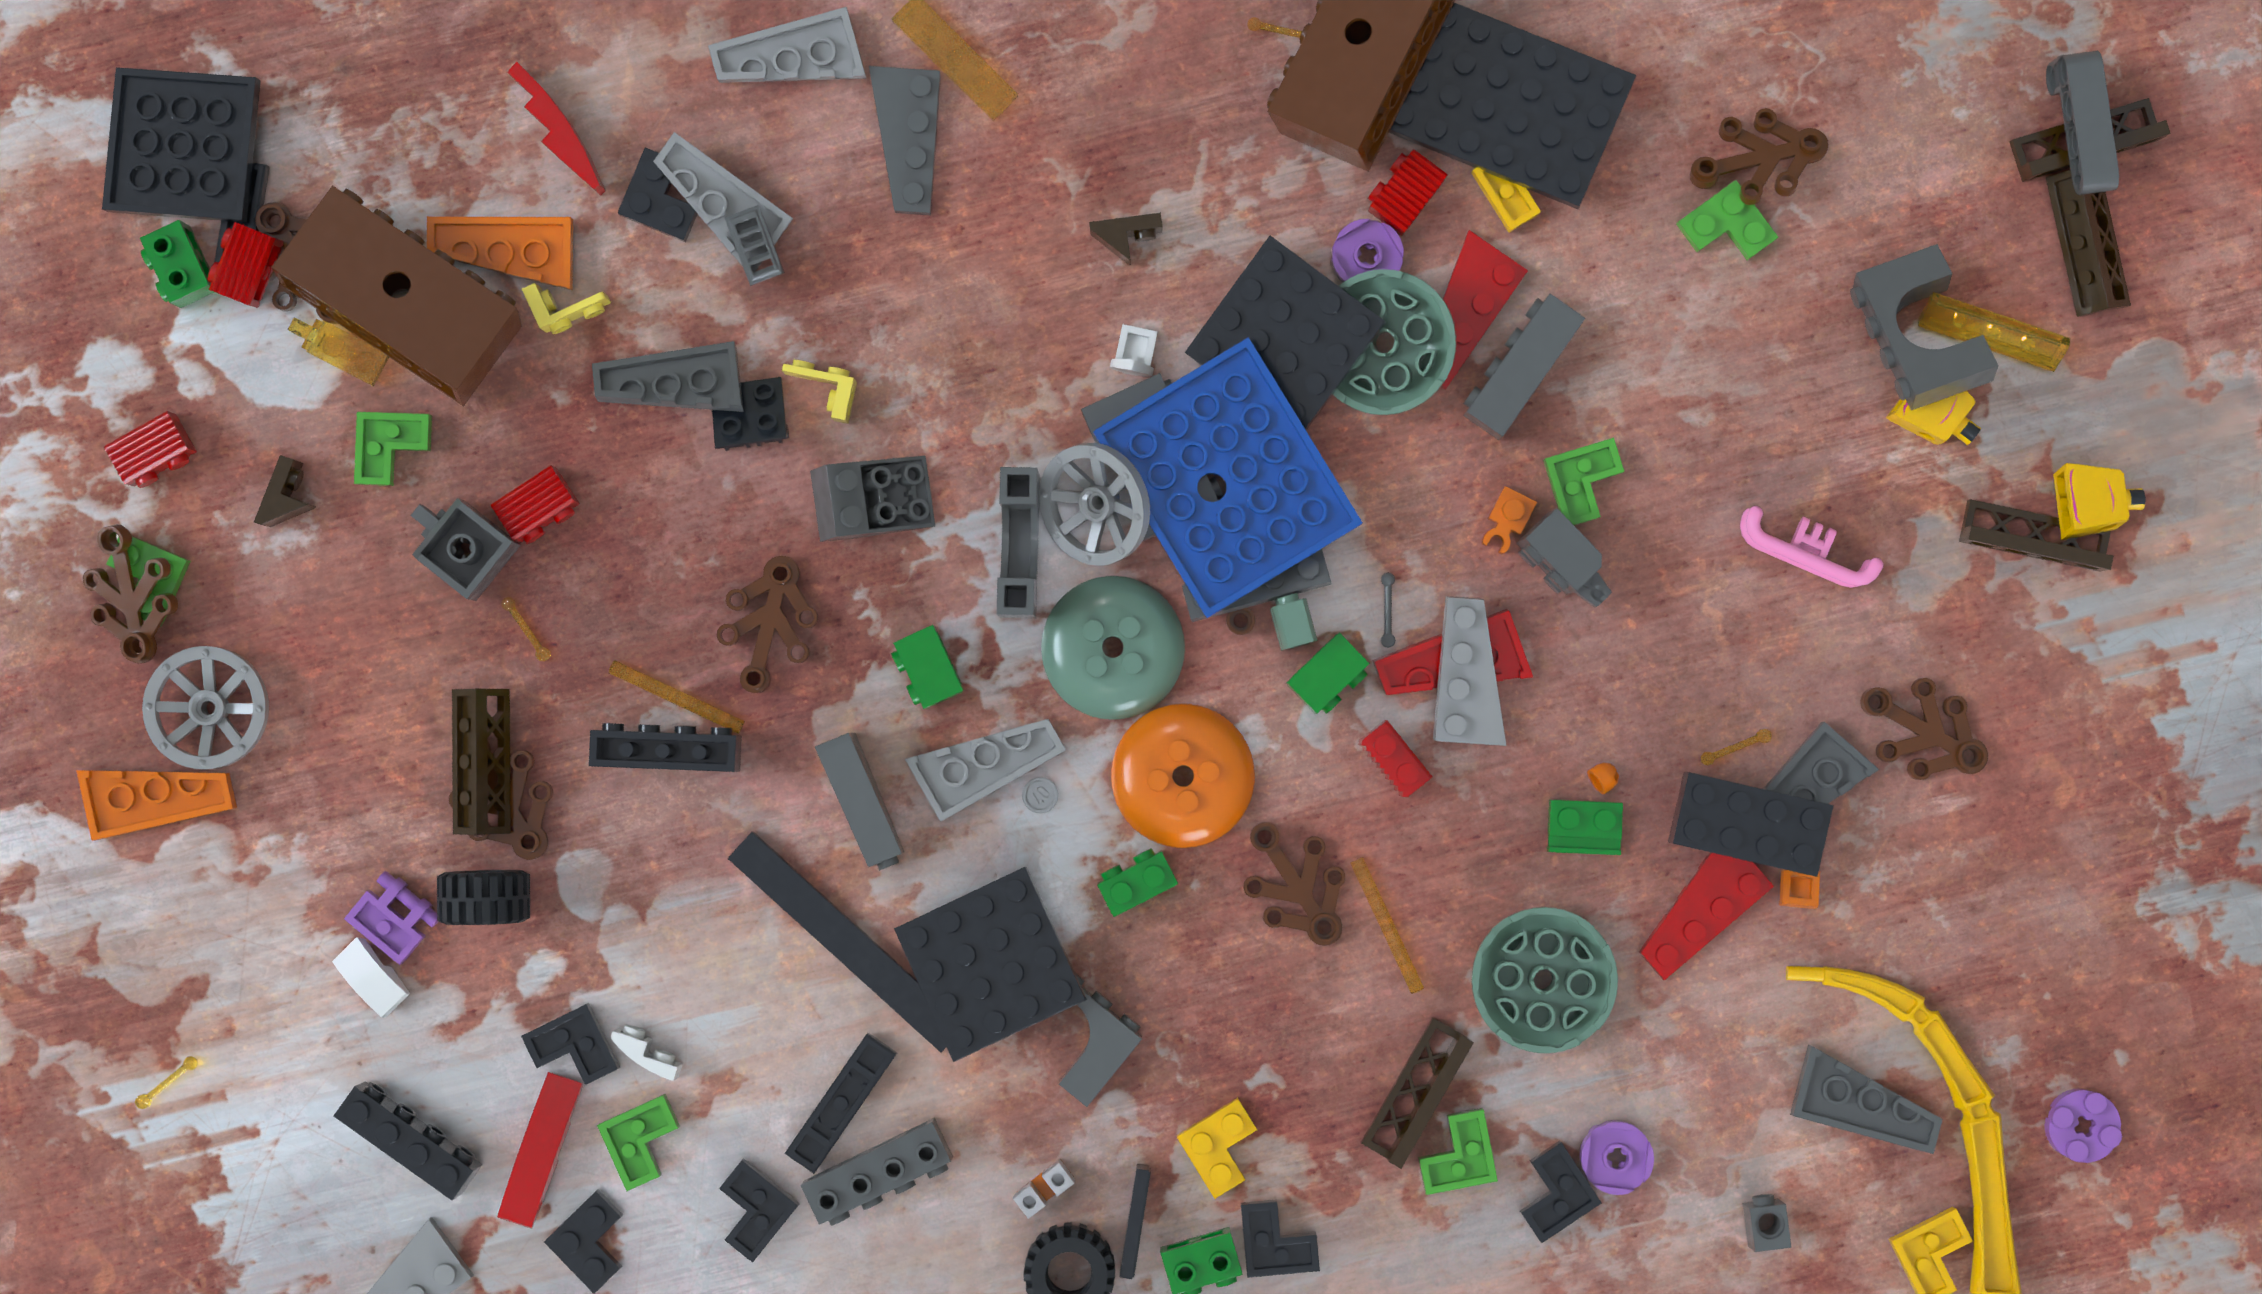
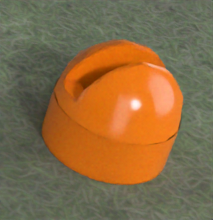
M1603 762L1597 764L1587 771L1592 785L1603 795L1612 790L1619 781L1617 769L1610 763Z

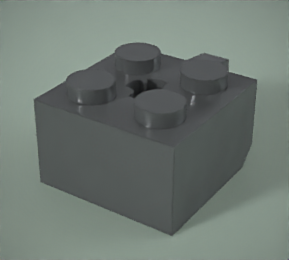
M457 498L446 512L441 509L436 515L424 505L419 504L410 515L425 527V530L421 533L425 539L412 555L468 600H478L521 546V544L513 541L511 536L477 509L460 498ZM463 543L471 544L469 547L471 554L469 556L463 555L464 550L461 548Z
M1558 508L1547 513L1516 543L1521 548L1518 554L1532 568L1537 565L1546 574L1543 578L1544 581L1556 593L1559 594L1562 591L1567 595L1574 592L1594 608L1599 606L1612 593L1597 572L1602 567V554Z

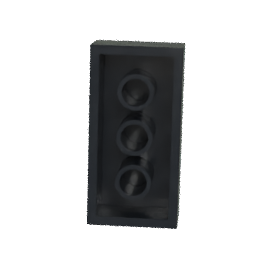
M1683 772L1668 842L1818 877L1834 805L1691 772Z

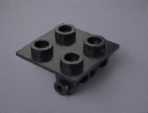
M781 377L740 382L744 412L712 410L715 449L724 448L725 451H730V448L744 445L747 448H751V444L756 443L757 446H762V442L778 441L783 443V439L789 438V429L785 420Z

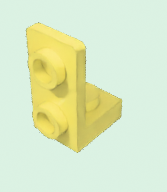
M536 283L522 288L539 328L546 333L550 331L552 334L561 333L572 327L571 321L582 316L585 319L596 317L605 311L604 306L611 303L608 295L604 292H599L553 314V310L557 309V306L548 289L543 291Z
M793 360L792 365L783 364L782 372L785 375L837 385V390H830L827 411L832 412L831 418L834 421L849 424L857 381L853 377H849L850 371L836 367H828V372L814 370L815 364L801 360Z

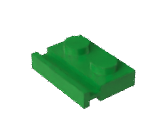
M1549 800L1547 852L1621 855L1623 803Z

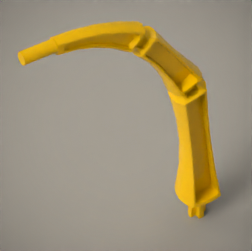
M1786 966V980L1822 982L1823 985L1846 989L1865 996L1881 1005L1902 1022L1908 1021L1912 1023L1914 1027L1913 1033L1928 1049L1939 1066L1949 1087L1955 1108L1963 1113L1960 1127L1969 1163L1973 1199L1974 1249L1969 1292L1972 1294H2022L2009 1209L2001 1113L1992 1108L1991 1102L1995 1094L1965 1054L1939 1011L1927 1009L1924 1004L1925 997L1876 975L1851 969L1825 966Z

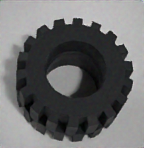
M471 870L444 872L437 876V921L443 924L520 923L530 918V874L522 870Z
M1067 1222L1061 1227H1057V1224L1049 1227V1231L1046 1233L1042 1232L1037 1236L1035 1243L1031 1244L1028 1250L1023 1273L1027 1294L1112 1293L1115 1279L1114 1255L1111 1254L1108 1242L1106 1240L1103 1241L1100 1238L1101 1234L1095 1229L1092 1232L1087 1229V1225L1081 1223L1079 1226H1072V1222ZM1065 1252H1074L1083 1256L1091 1266L1089 1282L1082 1288L1072 1291L1063 1290L1053 1284L1048 1275V1266L1055 1256Z

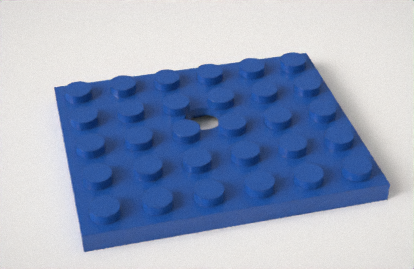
M1249 337L1093 431L1100 444L1107 445L1123 454L1141 475L1150 503L1149 526L1206 619L1363 524ZM1207 474L1219 475L1226 483L1225 495L1216 502H1208L1198 493V483Z

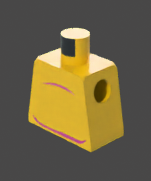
M1967 391L1912 411L1906 399H1899L1886 416L1889 421L1936 445L1946 442L1952 434L1966 445H1969L1981 430L1978 425L1966 417L1976 403L1975 399Z
M2066 463L2053 474L2061 540L2117 529L2129 520V510H2143L2145 507L2146 497L2142 488L2126 489L2124 473L2121 470Z

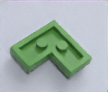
M1737 180L1676 223L1696 252H1699L1726 232L1746 260L1768 246L1778 236L1755 204L1747 205L1741 201L1739 196L1741 185Z
M357 412L354 484L394 486L395 450L431 451L432 415Z
M1614 438L1543 460L1558 509L1573 525L1601 517L1590 483L1624 473Z
M132 536V543L127 551L132 575L139 579L136 586L145 573L144 567L148 560L162 557L169 562L171 567L169 576L158 580L140 611L142 620L145 621L153 609L152 601L155 596L164 593H171L176 596L191 561ZM110 555L106 565L115 568L113 556ZM155 564V571L157 574H160V567L158 564ZM163 599L162 605L164 609L167 610L168 604L166 600Z
M666 1094L597 1125L626 1192L662 1175L648 1142L680 1127Z
M1479 1108L1448 1114L1447 1119L1453 1151L1418 1157L1426 1195L1498 1181L1484 1109Z

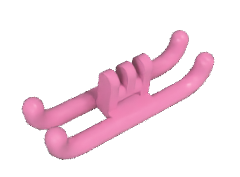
M1753 506L1746 509L1742 514L1740 529L1747 544L1761 552L1838 585L1849 588L1868 585L1882 571L1883 561L1879 558L1865 560L1857 572L1827 560L1826 557L1837 531L1829 528L1825 533L1824 539L1821 540L1819 536L1823 525L1816 522L1809 535L1805 532L1809 526L1810 519L1804 516L1796 528L1791 543H1787L1762 530L1760 522L1763 511L1760 507Z

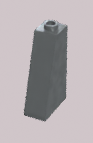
M846 733L815 746L868 868L877 864L880 871L899 863L897 855L904 853V849L856 733Z

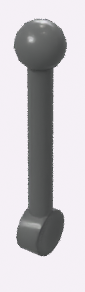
M1387 572L1381 577V582L1384 585L1385 634L1381 637V644L1384 647L1390 648L1394 646L1396 641L1394 635H1392V585L1395 582V576Z

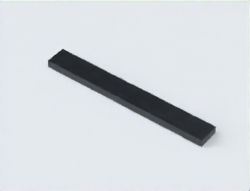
M752 831L727 859L942 1053L946 1048L945 1042L917 980Z

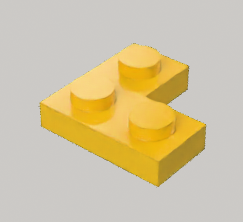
M1478 167L1472 170L1471 174L1509 233L1541 213L1527 188L1489 174Z
M1238 1097L1176 1135L1214 1199L1245 1181V1177L1227 1148L1252 1134L1257 1128Z
M1952 1206L1888 1239L1916 1294H1951L1957 1291L1941 1257L1973 1242L1956 1208Z

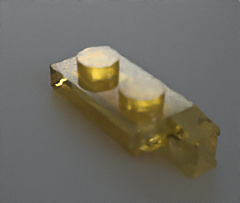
M294 317L287 329L305 339L301 347L307 350V353L373 387L389 359L388 356L367 342L324 320L316 319L313 326H310Z

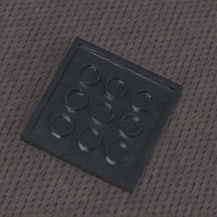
M116 67L102 210L112 213L247 222L261 80L256 77Z
M1269 236L1185 353L1200 365H1203L1249 337L1305 430H1307L1386 324V321L1274 237Z
M1023 867L894 928L953 1062L961 1060L1087 1000L1027 867Z

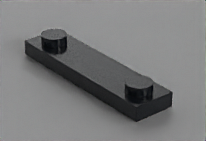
M867 1033L784 1154L815 1174L897 1055V1052L870 1033Z

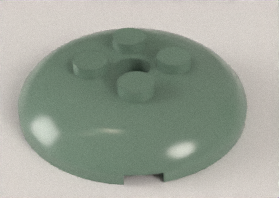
M1381 269L1367 271L1353 276L1340 284L1339 287L1384 319L1386 324L1333 395L1356 410L1376 415L1402 413L1426 402L1445 382L1452 368L1456 353L1455 325L1449 308L1442 297L1423 280L1397 270ZM1383 333H1390L1394 338L1393 348L1388 353H1381L1376 345L1378 337Z
M1121 576L1094 578L1077 585L1067 592L1049 614L1044 626L1041 642L1043 666L1051 685L1059 696L1070 706L1084 714L1109 720L1125 719L1140 715L1161 702L1174 687L1182 670L1185 654L1182 626L1170 603L1151 586L1141 581ZM1111 637L1120 639L1124 646L1122 654L1115 658L1106 656L1102 649L1104 641Z
M1536 907L1516 912L1500 921L1491 929L1476 953L1471 982L1477 1009L1485 1023L1496 1035L1519 1049L1547 1054L1572 1049L1580 1045L1603 1026L1615 1003L1618 989V974L1616 962L1609 945L1593 925L1582 917L1563 909ZM1547 969L1552 975L1551 984L1544 989H1539L1535 986L1534 977L1540 970Z

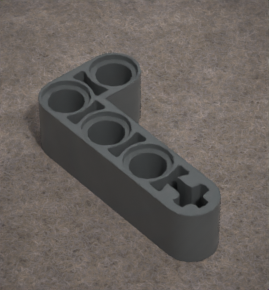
M2099 51L2060 55L2047 66L2046 84L2051 96L2060 95L2074 190L2077 195L2114 191L2119 185V168L2102 56Z

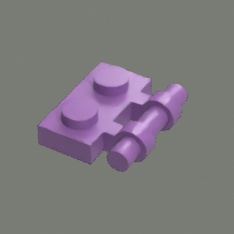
M384 871L376 881L386 889L383 895L378 897L371 890L366 891L344 919L396 963L401 965L425 938V935L415 927L417 923L422 919L430 927H434L438 923L437 913L431 909L433 905L425 898L419 899L407 889L408 884L400 877L395 879L387 871ZM396 899L411 910L406 918L390 907Z

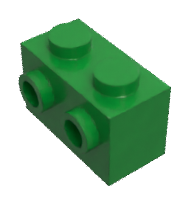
M177 220L140 237L144 247L141 250V256L150 270L154 269L159 279V282H156V288L165 302L169 301L170 304L183 308L215 293L209 290L211 282L208 281L210 268L190 225Z
M935 625L926 627L893 643L896 651L891 653L899 672L901 673L906 670L910 678L911 684L907 685L906 688L914 705L921 703L923 709H928L965 692Z
M1339 632L1305 663L1286 684L1314 714H1318L1321 710L1327 714L1342 700L1337 695L1347 685L1352 689L1355 688L1368 675L1364 669L1370 663Z
M1150 848L1134 856L1135 864L1122 870L1119 864L1100 874L1103 880L1098 882L1097 886L1113 917L1178 885V881L1162 850L1154 853L1153 849Z
M1230 1227L1160 1247V1254L1172 1294H1199L1202 1292L1201 1287L1214 1283L1216 1287L1228 1286L1237 1282V1276L1243 1275Z

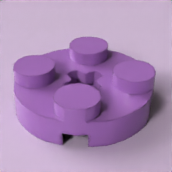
M1359 219L1349 223L1339 232L1332 247V266L1337 277L1342 282L1372 270L1389 269L1399 271L1403 263V244L1397 232L1390 225L1371 219ZM1365 246L1368 250L1373 248L1376 250L1377 254L1373 257L1374 264L1369 265L1367 262L1361 263L1358 257L1361 255V247Z
M2080 1088L2071 1089L2057 1096L2050 1105L2052 1108L2049 1111L2048 1118H2045V1133L2055 1151L2075 1162H2095L2106 1157L2121 1142L2122 1134L2120 1131L2121 1120L2114 1104L2102 1094ZM2080 1116H2083L2085 1120L2091 1121L2087 1134L2075 1132L2074 1127L2079 1124L2078 1118Z
M1611 1120L1593 1126L1580 1147V1165L1585 1177L1605 1193L1612 1195L1628 1194L1639 1187L1651 1175L1654 1165L1653 1148L1646 1136L1628 1122ZM1614 1148H1620V1152L1626 1155V1160L1620 1161L1618 1167H1612V1161L1607 1159L1608 1153H1612Z

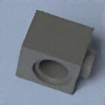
M1761 1194L1753 1196V1202L1742 1203L1748 1247L1754 1252L1792 1248L1787 1209L1784 1202L1778 1198L1774 1199L1773 1194ZM1766 1213H1772L1774 1216L1773 1225L1767 1230H1760L1758 1225L1760 1217Z

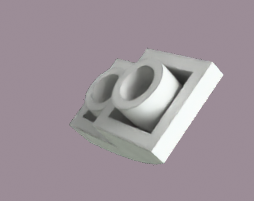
M356 937L332 961L355 992L382 1018H386L410 994L394 969L381 963L364 938Z
M625 1024L624 1029L617 1028L612 1032L611 1039L637 1064L671 1081L679 1077L683 1063L674 1061L676 1055L663 1050L655 1049L654 1054L649 1053L653 1038L644 1036L646 1032L644 1029Z

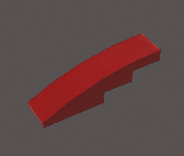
M516 62L507 73L533 96L524 107L550 131L541 142L601 196L606 190L589 152L573 125L550 95Z
M550 1072L547 1073L517 1154L497 1215L498 1218L530 1229L533 1228L558 1164V1156L571 1125L570 1119L583 1088L582 1083Z

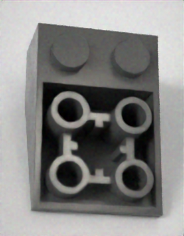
M926 456L826 464L810 471L820 542L935 527Z

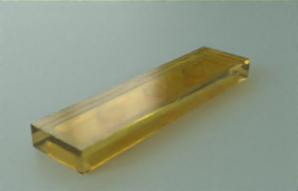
M909 0L891 18L892 22L992 121L1018 97V93L924 0Z
M1935 292L1932 293L1918 319V326L1961 341H1967L1984 335L1991 351L2053 372L2070 347V338Z

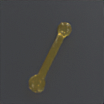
M1256 17L1250 18L1247 22V26L1251 31L1261 29L1300 38L1302 31L1263 23Z
M511 597L504 598L501 602L502 608L511 613L536 650V658L539 661H547L551 656L550 650L541 646L515 608V600Z
M1760 729L1753 737L1713 753L1709 751L1704 752L1701 755V762L1709 766L1714 763L1715 759L1757 742L1768 743L1772 737L1771 732L1768 729Z
M192 1056L186 1057L180 1068L149 1093L137 1096L135 1105L139 1109L149 1107L156 1095L187 1070H194L198 1065L197 1059Z

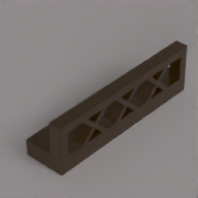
M2149 98L2110 110L2112 126L2114 128L2116 154L2159 141L2171 134L2167 120L2157 123ZM2141 109L2146 124L2145 127L2133 130L2123 125L2129 112ZM2121 115L2118 122L2112 119L2113 117ZM2064 124L2010 141L2022 182L2070 168L2068 150L2064 151L2055 146L2060 134L2065 132ZM2053 136L2050 143L2043 140L2044 138ZM2034 142L2046 149L2042 158L2027 163L2022 145Z
M2071 169L2046 177L2077 317L2131 306L2106 192L2077 195L2073 187ZM2112 286H2113V289H2114V294H2115L2116 300H2114V295H2113V291H2112Z
M1972 499L1967 500L1959 538L1961 543L2098 572L2111 570L2114 557L2113 555L2106 554L2111 530L2096 533V535H2099L2096 552L2080 548L2075 540L2077 538L2067 539L2060 544L2045 541L2040 532L2050 525L2058 526L2060 529L2059 518ZM1975 510L1987 511L1996 525L1990 529L1972 526ZM1998 514L2006 515L2008 517L2004 520H2001ZM2014 518H2020L2025 521L2031 532L2026 536L2010 534L2005 524ZM2033 521L2044 524L2037 528Z
M452 689L453 835L511 833L510 689ZM487 696H497V712L493 717L487 712ZM491 733L497 738V749L493 754L487 748V738ZM492 769L498 775V784L493 790L488 785V774ZM493 805L498 811V826L488 827V811Z
M1432 1017L1364 1135L1361 1144L1387 1158L1388 1162L1402 1169L1474 1042ZM1436 1028L1454 1038L1447 1051L1432 1055L1429 1040ZM1426 1047L1428 1056L1419 1058ZM1442 1058V1060L1436 1068L1434 1060ZM1429 1061L1433 1073L1428 1083L1414 1086L1411 1076L1412 1069L1417 1064ZM1408 1078L1410 1087L1402 1089L1404 1083ZM1424 1089L1418 1100L1416 1091ZM1412 1093L1415 1105L1412 1112L1396 1117L1393 1108V1102L1396 1097ZM1390 1110L1392 1119L1383 1121ZM1406 1121L1400 1131L1398 1122ZM1393 1124L1397 1138L1390 1150L1372 1141L1380 1127Z

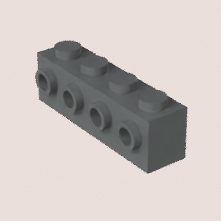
M1549 294L1544 301L1539 298L1535 300L1525 315L1530 319L1523 331L1518 327L1514 330L1505 343V346L1510 348L1502 360L1497 356L1484 373L1489 378L1484 387L1480 389L1475 386L1463 403L1469 407L1463 416L1497 440L1504 436L1586 319L1552 294Z
M934 1117L805 1179L800 1186L818 1224L829 1221L830 1225L833 1226L849 1218V1210L860 1205L863 1210L869 1209L883 1201L881 1195L893 1189L896 1194H899L915 1186L914 1179L926 1173L930 1179L949 1169L947 1163L951 1162L953 1155Z

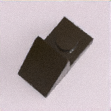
M1161 212L1089 222L1090 235L1128 265H1131L1128 237H1135V241H1149L1156 239V234L1162 233L1163 230Z
M283 455L279 456L254 523L273 527L316 508L314 505L290 497L292 491H296L303 480L302 462Z

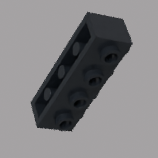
M602 723V730H590L589 766L740 772L742 736L732 735L733 728L711 727L710 734H696V727L674 726V733L660 732V725L638 724L637 732L624 731V724Z
M365 1081L354 1086L333 1117L453 1201L460 1196L483 1165L475 1159L476 1156L467 1148L460 1145L456 1146L446 1139L445 1133L431 1124L426 1125L416 1117L417 1114L406 1105L397 1104L388 1098L386 1091L378 1085Z

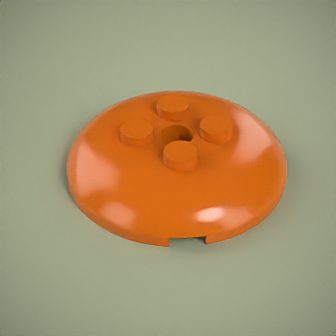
M1173 704L1160 707L1139 718L1121 738L1115 750L1111 767L1113 795L1120 812L1127 822L1149 840L1176 848L1205 845L1229 832L1247 810L1255 783L1252 754L1240 731L1219 713L1192 704ZM1186 765L1193 771V780L1189 785L1179 786L1174 782L1173 772L1178 766Z

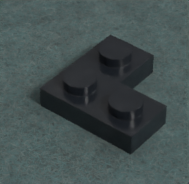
M645 147L620 205L618 214L686 243L697 217V212L690 204L667 195L672 183L653 162L659 153Z
M589 1003L521 1036L536 1068L570 1053L585 1085L620 1068Z
M1560 1140L1529 1160L1549 1191L1521 1209L1520 1212L1541 1244L1602 1204Z
M744 1158L719 1188L747 1211L726 1237L725 1241L753 1263L800 1204Z
M599 1189L544 1241L593 1294L622 1267L598 1239L623 1214Z
M1277 1200L1241 1203L1247 1278L1320 1271L1316 1232L1280 1236Z

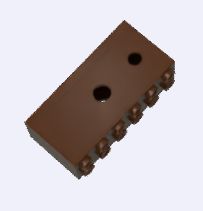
M1318 0L1316 4L1317 13L1312 23H1308L1304 27L1300 36L1301 45L1296 55L1290 56L1285 64L1283 71L1285 77L1279 89L1274 88L1268 98L1267 112L1280 134L1369 172L1455 0Z
M332 185L273 264L272 269L281 285L464 407L522 327L518 314L519 311L514 306L516 304L515 300L501 290H497L494 293L484 286L486 282L473 271L467 270L464 273L453 266L455 261L443 251L437 249L434 253L424 247L425 241L413 231L406 229L403 233L394 227V220L381 210L375 209L372 212L362 205L364 201L351 190L345 188L342 192ZM400 291H409L403 297L393 298Z

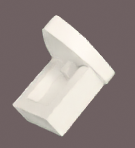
M1122 324L1116 357L1111 360L1110 368L1135 376H1153L1154 368L1151 367L1158 331Z

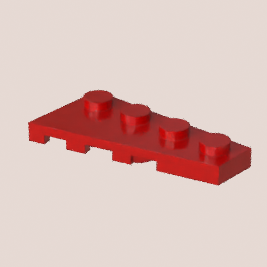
M1470 230L1467 232L1443 296V300L1452 315L1456 331L1454 362L1450 373L1441 386L1445 390L1528 272L1527 269Z
M1505 609L1486 616L1496 681L1532 678L1533 675L1510 611ZM1442 634L1372 660L1386 695L1433 690V688L1438 687Z
M1710 852L1698 867V871L1689 884L1678 895V899L1672 908L1664 915L1639 953L1661 979L1666 980L1774 887L1773 884L1754 862Z

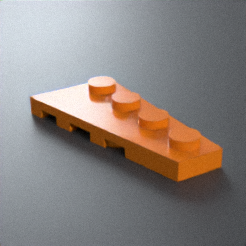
M427 216V248L435 253L439 249L457 262L573 291V219L571 217Z
M76 770L92 841L237 808L230 773Z

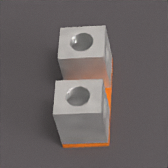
M1058 1159L1017 1191L1013 1196V1200L1029 1219L1045 1207L1046 1202L1055 1194L1058 1197L1075 1183V1177L1061 1159Z

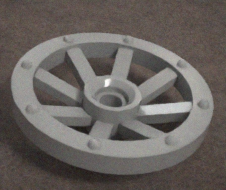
M1081 443L1061 451L1047 465L1039 489L1040 511L1050 536L1066 554L1085 564L1103 566L1128 557L1139 547L1149 526V497L1141 475L1123 454L1100 443ZM1090 458L1094 481L1073 460ZM1104 463L1119 475L1111 485L1107 482ZM1063 470L1084 490L1057 489ZM1125 487L1128 489L1132 505L1120 500L1119 493ZM1057 501L1079 503L1080 511L1063 523L1058 511ZM1117 513L1132 519L1131 527L1126 537ZM1086 520L1092 521L1087 545L1085 546L1075 539L1070 532ZM1105 522L1116 546L1112 550H1099Z
M192 647L167 658L152 674L143 697V720L153 744L173 762L193 769L222 768L244 758L261 739L269 716L268 693L258 671L242 656L219 647ZM201 660L204 690L199 689L178 669L190 662ZM214 660L223 662L236 670L219 691H217ZM169 678L191 697L189 702L160 701L161 693ZM245 680L253 703H229L228 698ZM210 702H213L215 705V710L212 714H209L207 711V705ZM159 712L189 713L190 718L167 736L162 726ZM228 714H252L249 728L243 737L227 718ZM203 725L198 756L188 753L176 745L197 727ZM218 725L233 747L221 754L211 756L215 726Z

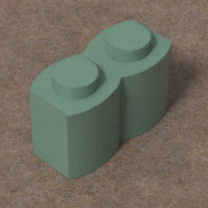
M1298 593L1277 598L1275 600L1276 606L1271 607L1270 612L1281 651L1318 641L1307 599H1299Z

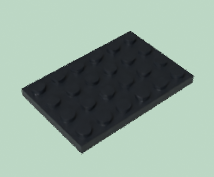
M1454 3L1389 133L1474 168H1481L1489 174L1579 210L1634 84L1636 75Z

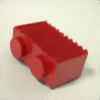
M1415 149L1408 156L1403 153L1399 155L1389 169L1394 175L1386 185L1380 181L1367 198L1372 202L1368 212L1381 222L1390 225L1400 236L1404 235L1448 176L1447 173Z
M235 222L233 228H227L223 234L221 248H224L220 262H214L210 268L208 281L211 282L209 290L258 308L273 272L272 266L281 252L283 241Z
M168 411L104 446V450L118 471L122 482L126 485L138 486L139 488H144L159 479L158 473L163 472L167 468L172 471L185 466L190 462L189 456L197 452L178 416Z
M550 465L492 503L491 508L513 541L518 543L525 541L526 544H530L545 534L543 530L545 526L554 521L556 524H560L575 514L573 508L580 503L558 469Z
M1388 720L1382 721L1359 740L1358 745L1363 746V751H1368L1367 757H1372V762L1377 763L1376 768H1381V773L1386 774L1385 779L1390 780V785H1395L1394 790L1399 791V796L1409 797L1433 777Z

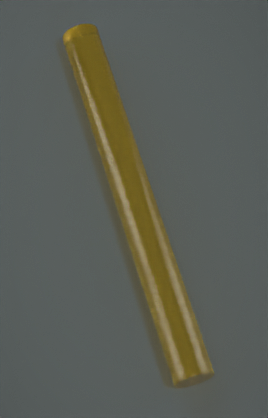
M614 660L610 666L609 674L720 726L733 728L732 731L737 734L741 732L744 726V720Z
M1361 857L1350 862L1411 994L1424 989L1364 858Z

